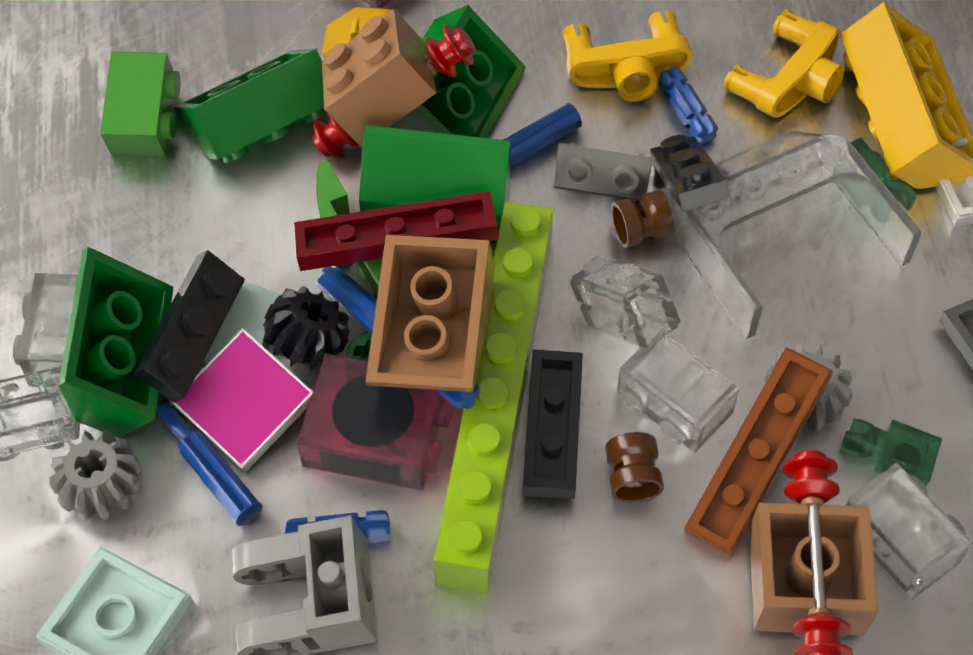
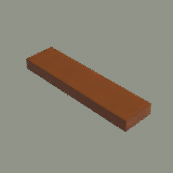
M785 347L684 527L687 533L730 557L733 556L753 520L758 502L762 503L833 376V370Z

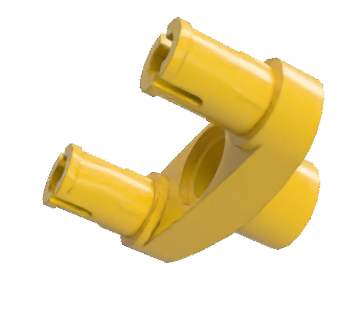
M785 9L782 11V15H779L775 21L773 35L793 42L800 46V48L775 77L768 79L736 64L733 66V71L730 70L723 86L725 91L732 92L755 104L759 111L774 118L785 115L807 96L823 103H828L837 93L845 72L842 65L832 61L838 45L840 29L824 21L814 22Z
M660 11L652 14L648 25L654 38L593 47L590 30L586 24L578 23L580 36H577L574 24L565 27L562 32L563 42L568 52L566 65L571 81L585 88H617L619 96L629 102H638L650 97L657 89V81L660 80L661 72L673 67H678L682 71L685 70L691 63L693 55L688 39L681 35L676 16L672 11H665L664 16L667 23L664 22Z

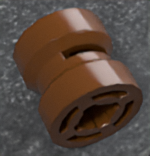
M655 190L645 193L641 200L634 202L630 199H623L612 203L613 225L616 235L624 248L640 245L643 239L652 236L658 240L673 234L672 212L662 191Z
M630 432L617 435L606 443L607 463L613 467L614 471L610 477L611 494L614 499L629 503L642 502L653 499L663 492L662 472L655 467V461L658 459L659 452L657 440L653 435L643 432Z

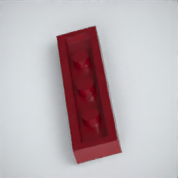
M491 191L294 222L296 258L300 271L383 258L386 235L499 240Z

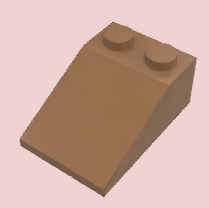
M386 235L365 381L367 385L474 392L490 315L495 263L489 240Z

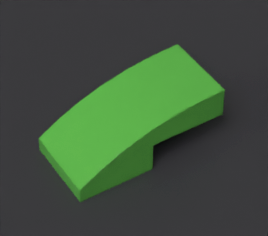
M326 160L319 163L316 193L320 218L350 213L348 195L329 161ZM354 263L334 266V268L340 267L341 269H343L350 265H353Z

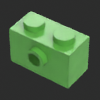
M111 51L100 135L111 155L166 157L167 141L174 139L176 131L175 114L171 112L173 98H179L181 89L179 71L173 70L167 53Z

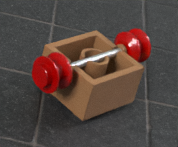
M394 8L383 17L375 16L362 27L359 35L347 44L340 43L333 47L322 62L324 110L329 114L331 121L328 124L320 120L313 122L315 133L312 135V139L317 149L326 157L332 155L334 158L342 160L345 157L343 147L346 144L353 148L363 147L366 125L391 127L436 94L433 74L440 72L455 78L457 76L455 65L460 61L470 66L474 64L471 53L476 51V48L471 38L461 27L454 30L446 24L443 26L445 37L438 42L432 37H428L425 43Z
M816 450L798 452L783 465L784 475L794 479V481L785 486L784 495L798 504L758 502L749 529L754 631L793 632L796 636L804 638L805 645L796 648L794 655H853V650L850 647L840 644V637L847 634L865 635L879 612L869 506L824 505L835 498L840 492L839 485L828 479L837 472L838 465L835 460L826 457L823 452Z

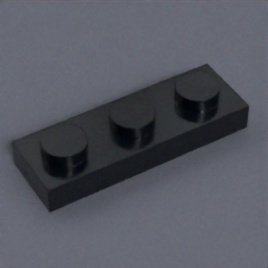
M671 136L664 139L660 143L661 146L650 149L655 169L682 212L731 198L726 178L695 136Z
M209 250L198 254L133 374L173 403L185 399L245 279Z
M532 349L522 496L575 499L583 353Z

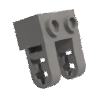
M352 515L298 525V532L248 541L233 548V579L238 583L261 585L307 577L308 597L303 598L304 609L254 618L236 626L237 655H307L378 642L368 539Z

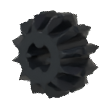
M302 286L297 292L286 288L282 295L278 296L273 304H270L265 314L263 341L274 346L273 356H285L289 359L290 367L300 363L309 372L316 366L328 368L336 360L339 353L343 352L349 341L348 336L351 331L348 328L350 316L338 311L340 302L327 300L324 298L323 291L313 294L305 286Z

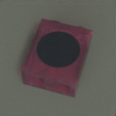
M325 354L297 441L302 467L423 491L427 472L435 474L437 471L442 444L436 442L439 427L448 428L453 405L436 390L367 385L365 382L368 367L367 361Z

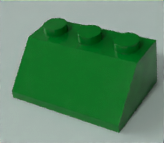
M466 5L434 19L422 40L426 43V39L432 37L439 42L445 37L443 26L446 24L454 30L461 27L475 45L476 51L471 53L474 64L470 66L460 61L455 65L457 70L455 78L440 72L433 74L436 94L390 128L487 138L526 66L469 5Z
M317 49L288 51L174 106V109L207 158L215 160L222 158L224 163L232 162L249 153L247 145L263 138L265 143L272 142L290 132L287 125L303 118L304 123H309L328 114L324 110L321 57Z
M366 125L359 191L360 212L491 191L499 235L505 202L510 201L511 141ZM497 240L489 241L490 243L497 244Z
M90 247L82 251L58 386L76 422L102 432L107 429L115 437L122 438L155 419L159 392L133 373L172 303L174 286Z

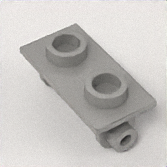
M570 142V145L559 143L554 186L641 200L648 190L653 160L651 157H645L643 153L632 155L575 146L573 142Z

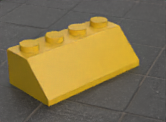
M881 3L843 31L840 36L846 52L843 54L844 60L855 74L858 82L856 87L857 96L867 107L871 118L868 122L869 129L876 140L880 142L884 156L881 158L882 165L891 178L894 180L901 179L916 189L937 187L939 181L943 179H949L951 184L965 182L967 176H973V133L934 37L886 3ZM960 138H967L968 144L955 148L951 145Z

